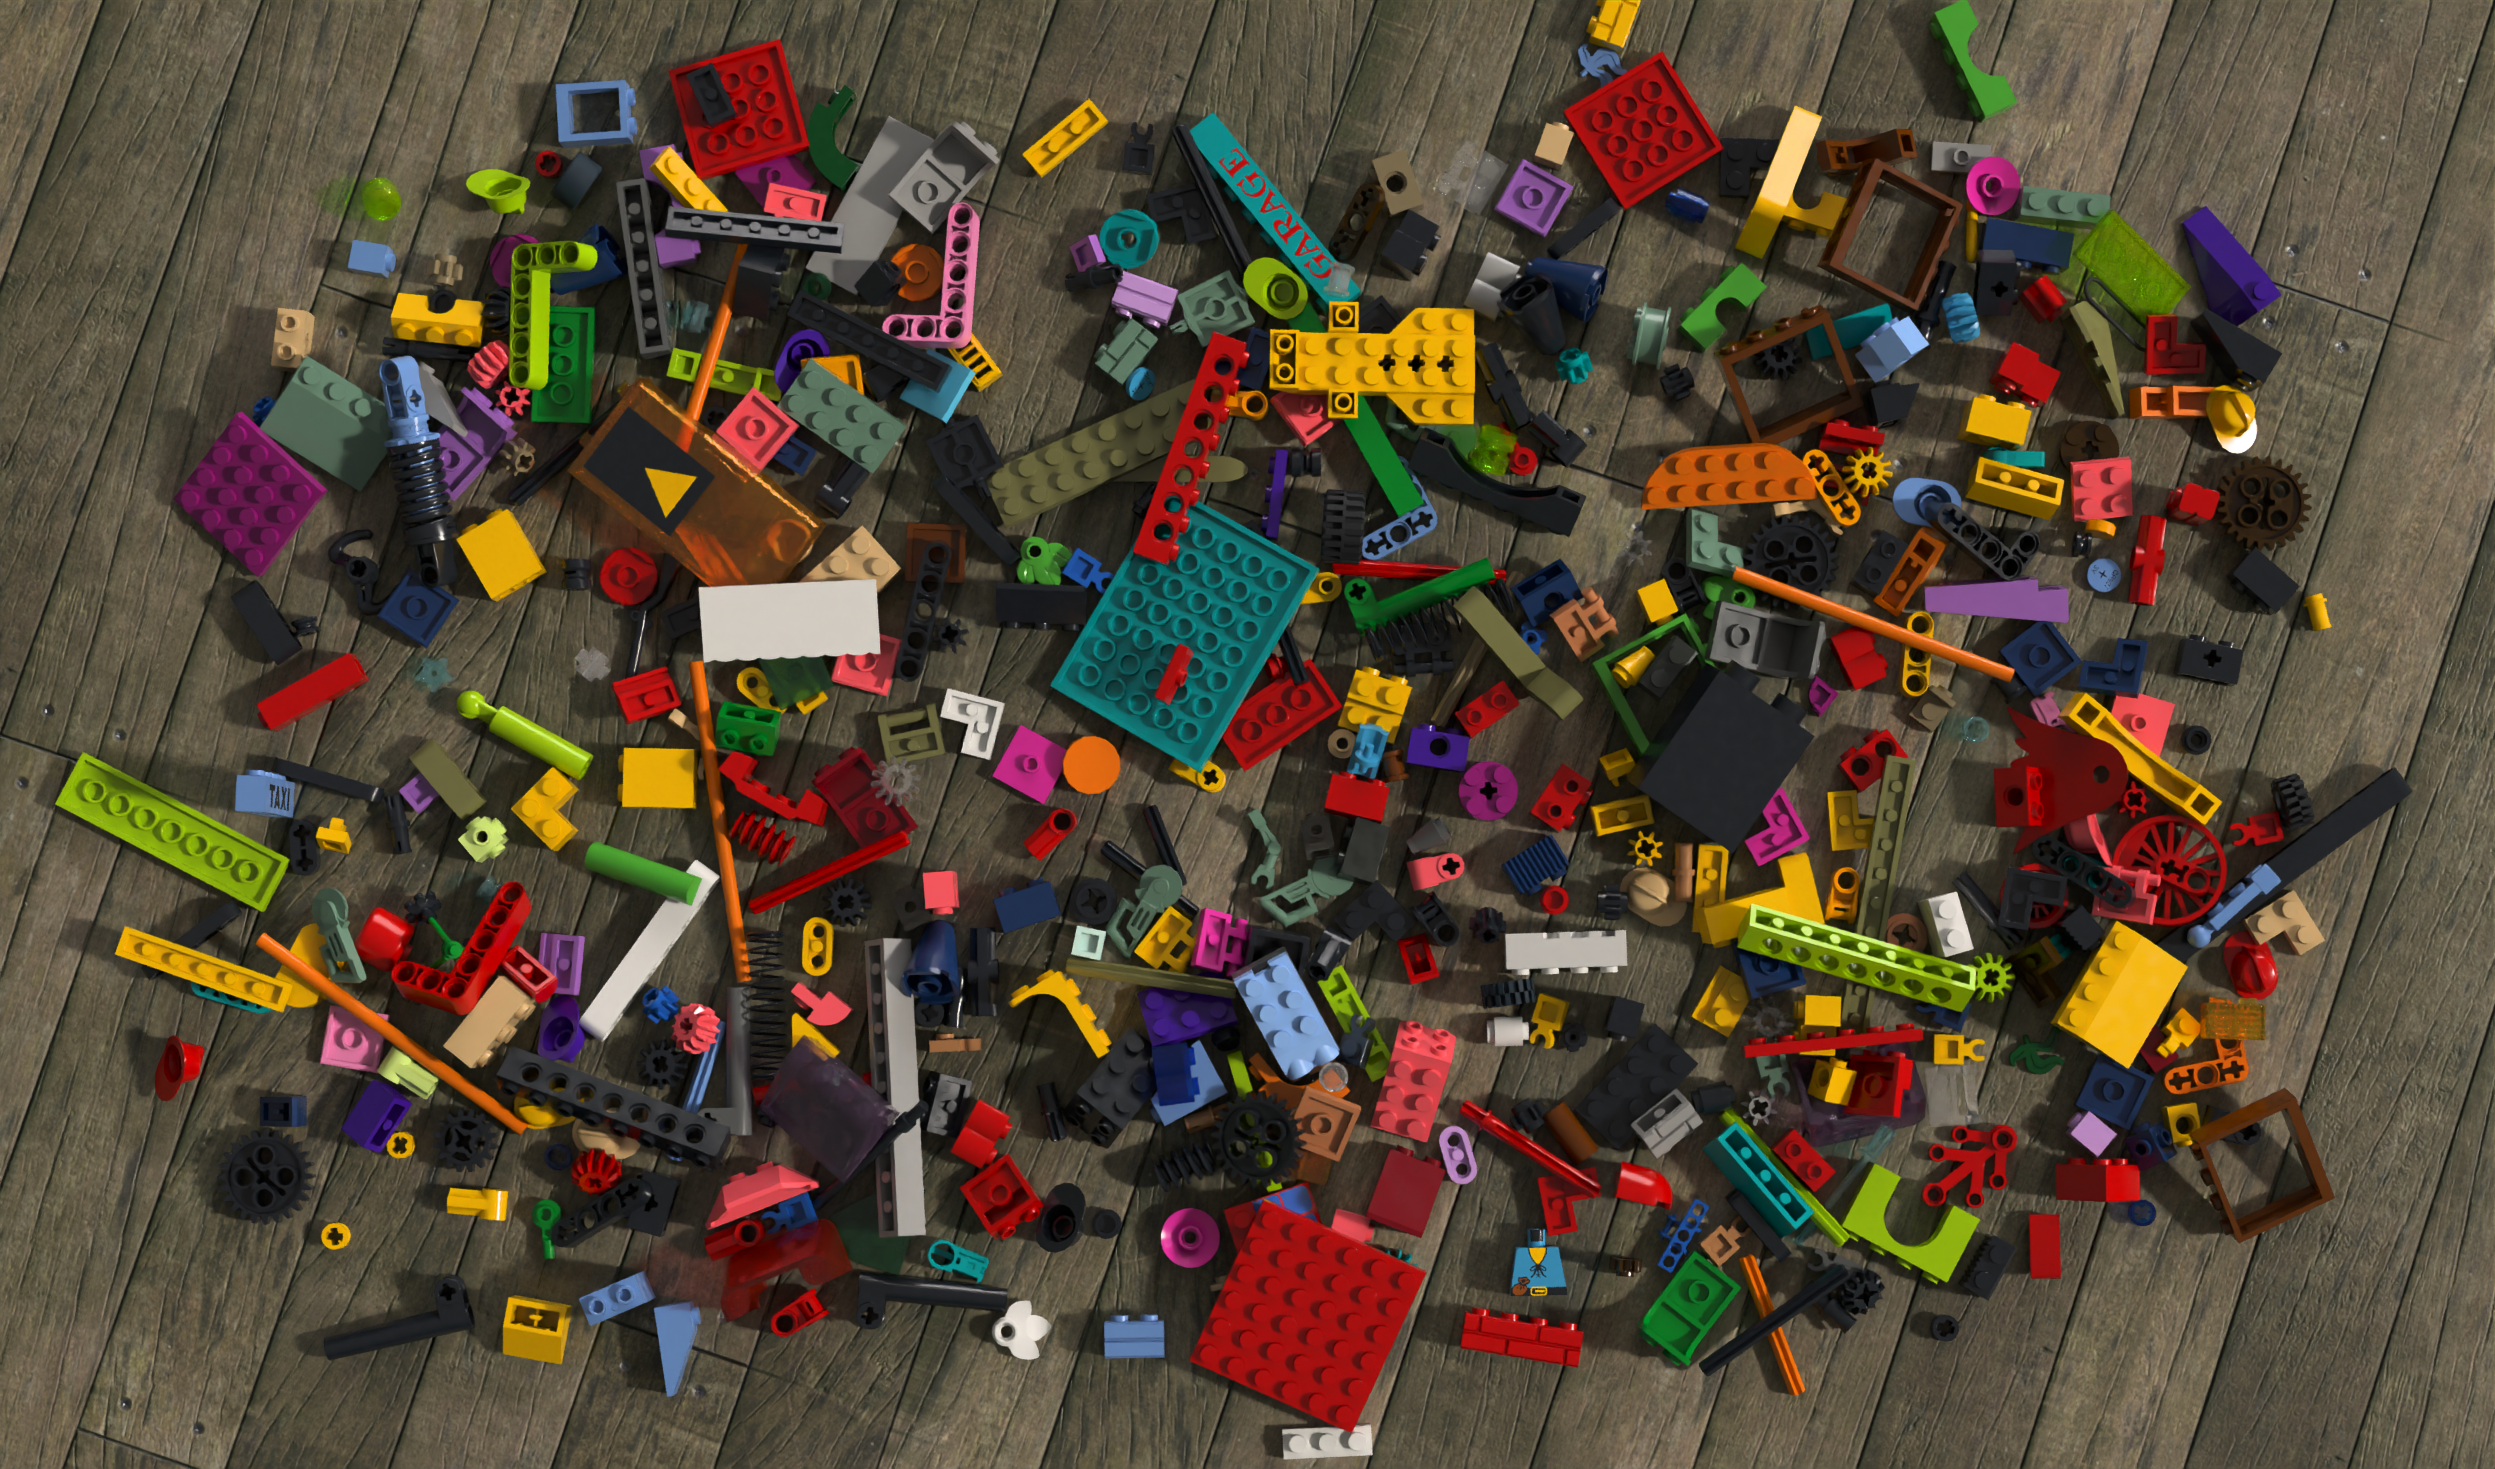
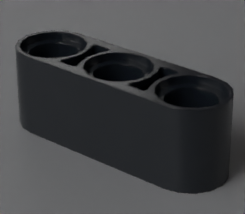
M256 579L231 596L233 603L277 665H280L303 649L299 639L294 636V632Z

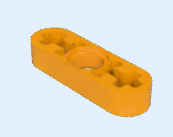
M1815 449L1807 452L1801 461L1807 466L1813 476L1819 499L1837 525L1841 527L1853 525L1861 515L1860 507L1823 451ZM1809 457H1812L1814 460L1819 458L1821 464L1818 467L1822 474L1826 470L1830 474L1817 482L1815 478L1820 473L1816 468L1810 469L1808 467V464L1811 462ZM1831 480L1837 484L1838 493L1835 496H1828L1824 493L1823 484L1825 481ZM1844 495L1846 499L1842 500L1841 504L1845 509H1852L1853 513L1850 514L1852 520H1849L1847 517L1842 519L1840 517V513L1843 511L1838 503L1833 507L1831 502L1838 500Z

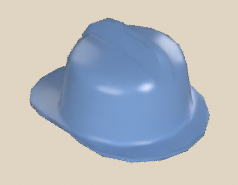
M1908 478L1900 482L1895 488L1892 497L1893 508L1896 514L1905 522L1932 527L1925 518V509L1931 501L1942 500L1954 503L1960 508L1962 507L1961 497L1952 485L1943 481L1924 478ZM1945 516V518H1944V520H1947V521H1950V520H1951L1950 518H1947L1946 516Z

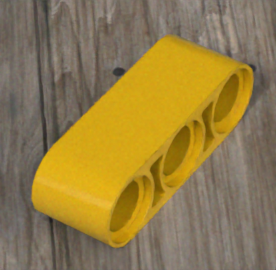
M1916 612L1904 621L1903 628L1915 632L1912 629V621L1915 618L1921 619L1925 623V631L1920 634L1933 639L1934 622L1928 613ZM1902 643L1898 689L1903 696L1916 698L1925 693L1928 688L1931 654L1921 650L1923 653L1922 661L1919 663L1913 662L1909 657V651L1912 647ZM1913 676L1919 680L1920 688L1917 692L1908 689L1906 685L1908 677Z
M1803 852L1777 858L1776 862L1781 885L1786 887L1792 915L1825 925L1807 853Z

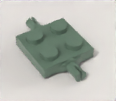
M1227 270L1177 295V299L1184 312V319L1169 326L1174 337L1190 329L1197 336L1202 348L1205 349L1209 345L1213 331L1229 337L1255 324V320L1248 309V300L1251 297L1245 289L1242 290L1235 283L1230 271Z

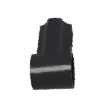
M1544 410L1537 415L1526 429L1549 449L1548 451L1553 458L1566 468L1587 447V444L1570 429L1566 430Z
M849 458L834 479L822 487L816 495L814 503L838 520L849 508L853 501L852 497L870 473Z
M1327 925L1314 947L1316 949L1315 952H1313L1305 967L1309 977L1317 982L1327 981L1337 962L1340 963L1353 940Z

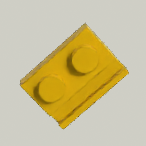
M1719 965L1690 1017L1729 1038L1749 1002L1742 977Z

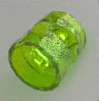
M1482 424L1477 439L1480 446L1474 447L1469 464L1487 473L1504 476L1510 461L1507 454L1513 452L1518 436L1506 429ZM1493 450L1497 453L1496 455L1489 453V451Z

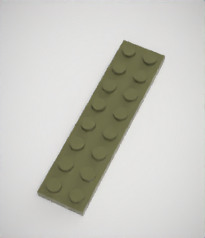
M1195 379L1003 465V468L991 473L985 479V482L1006 529L1168 456ZM1200 416L1195 422L1196 428L1200 430H1206L1211 425V419L1207 416Z

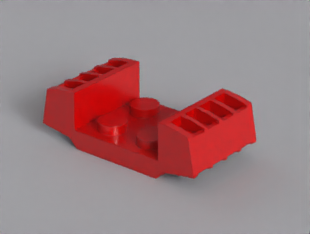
M733 751L718 768L720 772L735 782L736 790L789 820L794 822L805 820L823 827L830 804L815 792L807 789L795 809L794 807L797 803L779 793L776 797L770 795L771 788L757 780L752 779L749 783L760 763L759 761Z

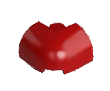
M1621 1161L1619 1172L1616 1171L1614 1179L1616 1186L1613 1196L1671 1210L1673 1192L1669 1181L1660 1172L1649 1167Z

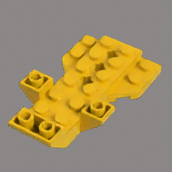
M1329 301L1328 333L1270 329L1269 389L1297 395H1327L1328 419H1358V395L1386 396L1406 415V418L1413 425H1474V309L1415 308L1389 334L1358 333L1359 302ZM1383 359H1389L1390 362H1393L1394 366H1391L1389 371H1383V366L1379 367L1378 363H1382ZM1413 359H1417L1419 363L1423 364L1418 372L1412 371V367H1408V364L1412 363ZM1442 360H1448L1452 367H1449L1448 372H1442V367H1437V364H1440Z

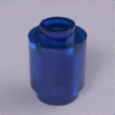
M1677 187L1675 192L1670 190L1664 207L1669 208L1668 215L1692 224L1695 222L1702 224L1710 202L1704 200V196Z

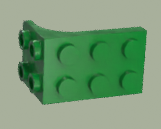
M1693 1250L1636 1324L1641 1329L1638 1335L1654 1348L1658 1343L1665 1349L1662 1354L1677 1366L1682 1362L1688 1366L1691 1363L1690 1358L1702 1338L1742 1287Z

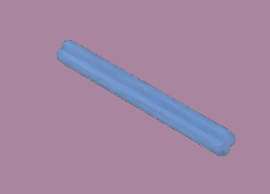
M719 1021L716 1026L720 1030L715 1035L717 1043L710 1044V1050L700 1054L682 1108L683 1110L697 1114L700 1110L726 1032V1023L723 1021ZM667 1154V1157L670 1158V1159H672V1160H676V1161H682V1160H683V1157L674 1158V1157H671V1156H669V1155Z

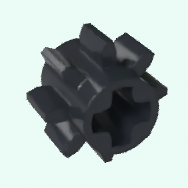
M1677 363L1665 368V376L1660 377L1659 380L1666 397L1675 396L1676 401L1689 397L1691 395L1689 389L1694 388L1695 383L1688 367L1680 369Z
M946 617L944 620L945 625L942 627L934 626L939 631V636L934 637L933 641H941L943 643L940 648L941 652H944L949 647L952 648L954 654H957V646L960 644L963 646L968 645L963 640V635H967L969 630L959 629L961 625L960 619L955 624H951ZM950 628L955 633H958L954 637L955 642L950 643L948 639H943V636L948 634L947 630Z
M1605 885V891H1597V913H1604V920H1619L1620 914H1627L1628 893L1620 892V885Z
M1484 907L1476 910V917H1470L1469 929L1473 930V938H1477L1482 943H1493L1496 940L1499 941L1500 933H1506V921H1503L1502 912L1498 913L1492 907Z
M1527 1098L1510 1109L1514 1116L1509 1120L1517 1132L1523 1128L1525 1133L1529 1134L1545 1123L1541 1116L1546 1111L1539 1101L1532 1103L1530 1098Z

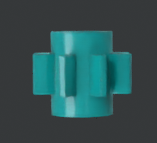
M1577 348L1563 351L1560 355L1561 361L1555 362L1560 380L1565 381L1567 379L1568 383L1573 385L1584 382L1588 378V372L1593 371L1588 352L1581 353Z

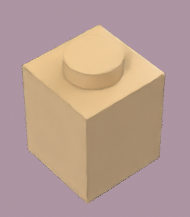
M1553 122L1552 125L1546 123L1533 161L1560 171L1574 132L1569 131L1568 126L1559 122Z

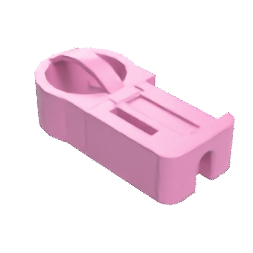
M2048 692L2030 702L2029 708L2036 721L2076 733L2073 728L2058 717L2060 711L2054 699H2052L2055 695L2054 692Z

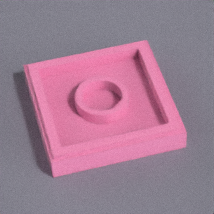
M330 1005L320 1063L378 1073L377 1069L381 1065L386 1039L344 1008ZM376 1013L389 1022L390 1015Z

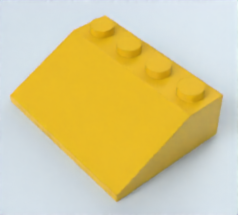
M2110 921L2105 929V933L2100 937L2102 943L2092 951L2051 1024L2129 1069L2188 967L2139 933L2118 921Z

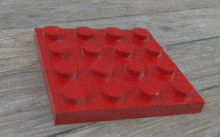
M780 39L668 71L696 175L701 181L809 150L808 146L810 145ZM710 63H713L738 117L712 129L686 76Z
M1663 51L1563 111L1564 117L1623 211L1714 157L1724 149Z

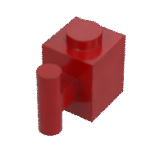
M2046 274L2018 296L2039 324L2045 319L2050 323L2064 313L2061 307L2067 303V300Z

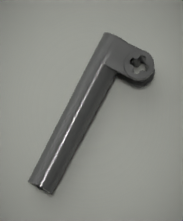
M748 987L726 988V1108H705L697 1113V1115L708 1118V1113H710L711 1118H716V1122L730 1127L731 1136L752 1135L750 999L748 998L750 996V988Z

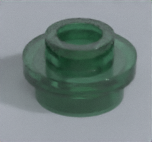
M814 272L805 277L803 291L821 300H825L831 293V282L825 274ZM816 281L822 286L820 292L815 289Z

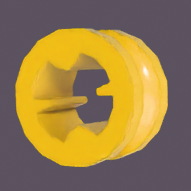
M398 1132L391 1136L386 1146L387 1151L392 1157L400 1159L412 1155L416 1144L412 1135L407 1132ZM398 1137L399 1140H404V1138L407 1140L405 1144L407 1151L403 1153V1150L398 1152L395 1150L397 1146L395 1140Z
M338 1222L327 1225L321 1234L323 1244L332 1250L345 1247L351 1237L349 1228L343 1223ZM333 1228H337L338 1233H343V1239L338 1240V1245L335 1244L334 1239H329V1233L334 1232Z

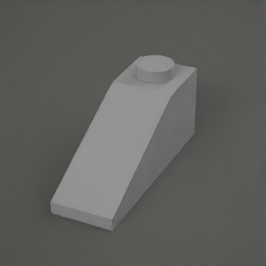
M420 361L418 363L419 378L425 398L426 413L461 436L466 437L468 432L442 381L433 376L435 372L433 368ZM410 397V400L416 399V397Z

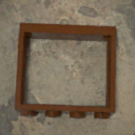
M1877 158L1864 160L1818 267L1904 312L1917 311L1921 301L1926 300L1927 294L1925 292L1929 282L1935 278L1938 272L1937 264L1940 257L1949 247L1950 240L1948 239L1950 234L1960 222L1957 218L1963 204ZM1879 178L1940 210L1903 296L1841 265Z
M1821 305L1810 309L1806 307L1801 310V314L1792 318H1781L1774 322V326L1766 330H1754L1747 335L1746 339L1737 343L1736 341L1726 343L1727 346L1713 353L1748 443L1777 445L1864 406L1829 312ZM1821 324L1846 391L1757 430L1731 364Z
M2286 1088L2188 1133L2192 1144L2189 1145L2191 1154L2196 1161H2200L2202 1169L2199 1170L2201 1179L2207 1187L2210 1186L2212 1194L2209 1195L2211 1204L2216 1211H2220L2222 1219L2219 1220L2221 1229L2226 1236L2230 1234L2238 1243L2335 1198L2298 1101ZM2281 1111L2310 1185L2236 1220L2207 1145Z

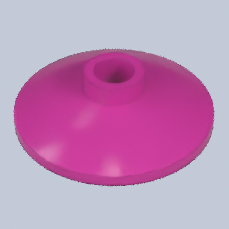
M1983 158L1976 162L1967 174L1965 181L1967 199L1971 206L1982 214L1999 215L2008 211L2014 205L2019 195V174L2016 168L2004 158ZM1988 180L1991 182L1992 185L1989 191H1987L1985 188L1986 182Z
M1195 1208L1182 1209L1172 1214L1166 1220L1161 1231V1245L1166 1256L1173 1263L1186 1268H1194L1206 1264L1216 1254L1220 1243V1233L1214 1219L1206 1212ZM1187 1232L1195 1233V1242L1188 1243L1185 1240V1234Z

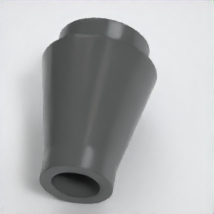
M1439 817L1435 820L1433 818L1430 819L1406 842L1412 853L1416 855L1447 844L1446 840L1452 836L1444 821Z

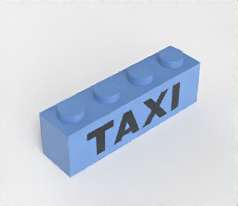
M247 770L246 775H237L235 811L264 817L293 818L295 783L286 781V776L272 774V772H265L263 770Z

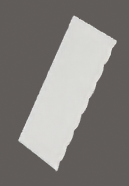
M876 579L698 587L704 663L713 660L727 662L735 659L749 661L757 658L770 660L779 657L798 658L801 656L881 654Z

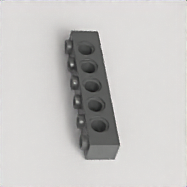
M645 178L616 182L640 355L645 360L671 356L673 343L662 266L659 264L655 241L657 231L650 184Z

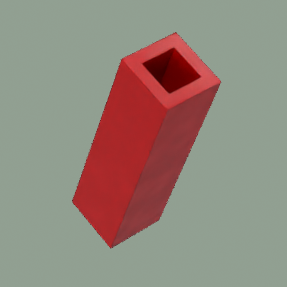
M347 653L256 704L260 710L257 716L265 728L269 727L270 730L278 732L364 684L369 679L356 655Z

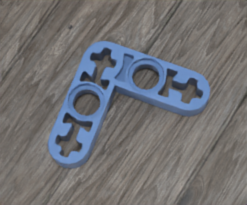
M1398 456L1411 477L1424 504L1364 537L1362 557L1366 560L1378 561L1429 534L1437 525L1438 518L1413 470L1408 468V461L1402 456ZM1420 513H1423L1425 516L1430 515L1432 517L1429 521L1430 526L1426 528L1424 525H1419L1414 529L1418 534L1413 536L1410 526L1405 521L1411 519V524H1414L1419 520ZM1396 526L1403 527L1407 532L1406 539L1402 542L1393 541L1390 536L1392 528ZM1385 533L1386 540L1392 548L1387 550L1386 544L1378 548V555L1374 556L1372 552L1366 553L1365 549L1368 548L1367 542L1372 540L1376 544L1383 539L1379 535Z

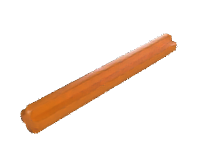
M1752 1254L1741 1257L1739 1264L1760 1319H1762L1775 1309L1756 1259ZM1779 1327L1767 1337L1788 1392L1791 1396H1796L1803 1393L1805 1387L1782 1327Z

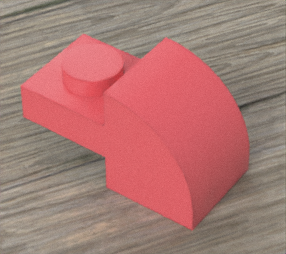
M798 982L791 991L796 995L794 1001L806 1011L810 1007L813 1009L807 1020L817 1025L827 1026L841 1023L854 1011L852 1007L832 991H828L822 999L802 982Z

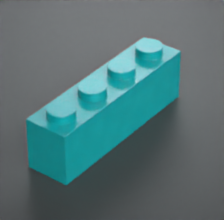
M1737 1122L1721 1131L1703 1148V1151L1747 1199L1780 1239L1795 1231L1814 1213Z

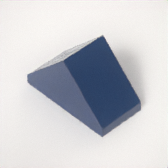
M307 1096L260 1097V1126H307Z

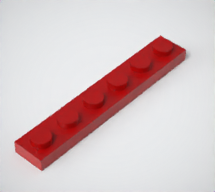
M1913 1023L1896 1024V1030L1884 1031V1026L1866 1027V1033L1855 1034L1854 1029L1836 1030L1837 1036L1825 1037V1032L1807 1033V1039L1796 1040L1795 1035L1777 1036L1778 1042L1766 1043V1038L1748 1039V1045L1741 1046L1742 1058L1921 1041L1923 1040L1922 1028H1914Z

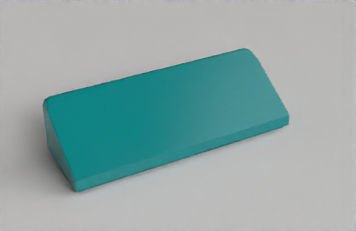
M1885 303L1832 321L1844 351L1859 346L1863 341L1872 336L1875 330L1893 319L1889 304ZM1822 325L1811 328L1803 333L1812 361L1832 355Z

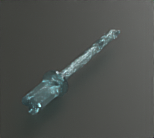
M1882 1123L1863 1148L1859 1147L1858 1151L1862 1154V1157L1823 1204V1207L1828 1212L1869 1161L1878 1163L1876 1159L1897 1134L1885 1123ZM1811 1220L1794 1242L1802 1246L1816 1229L1817 1225Z

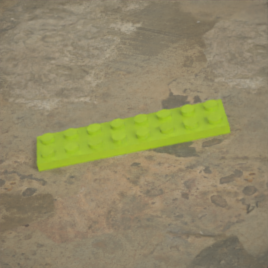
M82 752L55 803L57 806L261 912L266 910L291 862V859L85 752Z

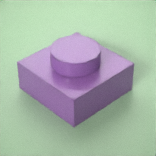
M1096 234L1088 235L1070 246L1079 272L1086 271L1088 267H1098L1106 262Z
M421 772L399 790L417 813H421L440 797Z

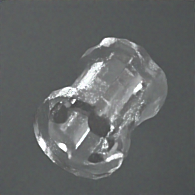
M1331 262L1328 286L1324 287L1323 292L1335 297L1348 298L1350 292L1347 290L1351 274H1354L1355 268L1347 264Z

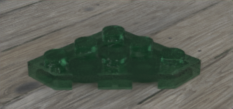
M876 1192L824 1219L814 1249L899 1275L911 1236L879 1238Z

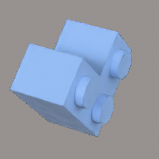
M1909 316L1901 321L1896 317L1873 332L1872 336L1860 344L1863 349L1856 353L1855 356L1876 383L1929 344Z

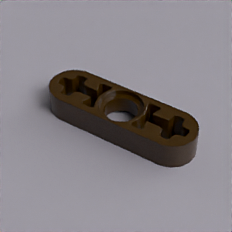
M1366 183L1357 189L1329 242L1328 250L1335 260L1350 261L1357 255L1385 202V192L1381 186ZM1367 192H1373L1374 202H1368L1369 198L1365 196ZM1358 206L1365 207L1364 209L1369 210V213H1367L1364 210L1358 209ZM1356 214H1359L1363 219V226L1358 231L1353 230L1350 224L1351 218ZM1349 235L1356 236V238L1351 239L1349 238ZM1339 243H1346L1347 253H1341V248L1338 247Z

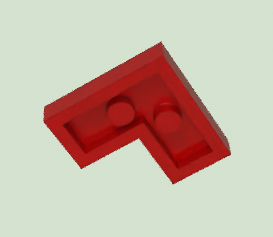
M2176 314L2146 315L2144 373L2146 375L2205 373L2206 344L2204 342L2177 343L2178 316Z
M1596 1167L1578 1170L1599 1184ZM1555 1174L1537 1177L1548 1236L1578 1231L1572 1202L1589 1199L1590 1197Z

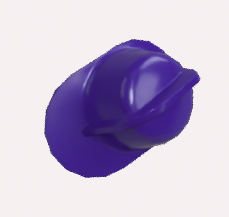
M811 329L801 330L785 342L774 370L775 382L782 392H787L802 371V359L830 356V344L819 331Z
M561 995L554 998L542 1013L538 1053L541 1057L552 1061L558 1059L572 1063L575 1060V1056L583 1048L585 1035L579 1026L578 1004L570 996Z

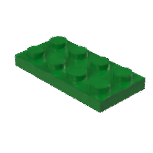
M550 306L548 381L541 390H532L531 422L591 424L596 309L594 307Z

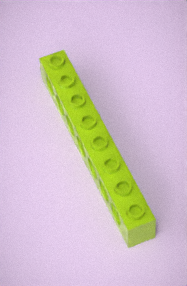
M1752 903L1739 925L1738 948L1962 1012L1975 992L1976 968Z

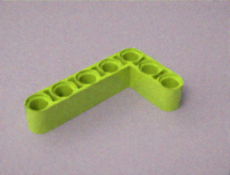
M574 241L521 244L514 249L511 259L509 380L515 387L538 391L547 384L551 274L591 270L595 267L598 258L597 251L593 246Z

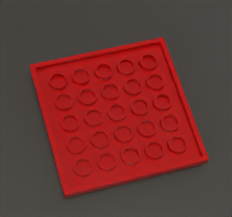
M1263 1198L1190 1355L1189 1361L1352 1433L1421 1286L1426 1271Z

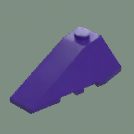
M2207 206L2182 223L2191 255L2195 259L2199 272L2200 283L2203 284L2207 297L2206 302L2211 312L2238 327L2282 295L2265 271Z

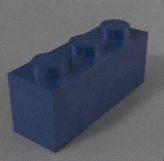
M1988 217L1983 223L1978 250H2013L2016 261L2021 263V270H2030L2031 267L2040 268L2042 273L2056 276L2069 268L2074 233Z

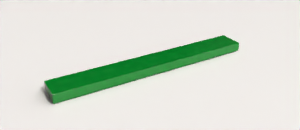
M1309 301L1299 315L1291 319H1285L1290 330L1327 333ZM1358 395V419H1342L1396 516L1400 518L1423 505L1424 501L1364 396Z

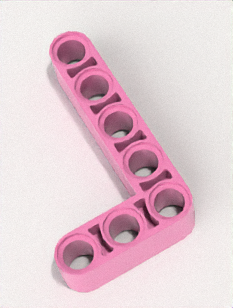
M956 203L950 208L948 213L940 316L895 314L890 315L883 322V331L892 336L896 326L904 325L902 334L893 337L913 347L958 349L965 347L970 342L980 220L977 213L967 203ZM970 214L968 222L958 224L961 215ZM968 242L965 251L956 252V247L959 243ZM959 270L966 271L965 277L962 280L954 281L956 272ZM962 298L964 301L963 305L959 309H952L951 306L954 300ZM926 326L933 327L932 333L929 336L921 337L923 328ZM961 327L959 336L956 338L949 337L950 331L953 328Z

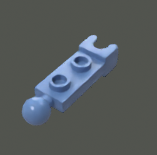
M2267 864L2263 866L2258 865L2244 878L2247 883L2244 885L2241 882L2228 893L2231 898L2223 905L2220 902L2215 904L2206 913L2209 917L2203 922V925H2194L2189 929L2187 939L2193 947L2203 948L2208 945L2213 931H2218L2257 895L2268 894L2281 882Z

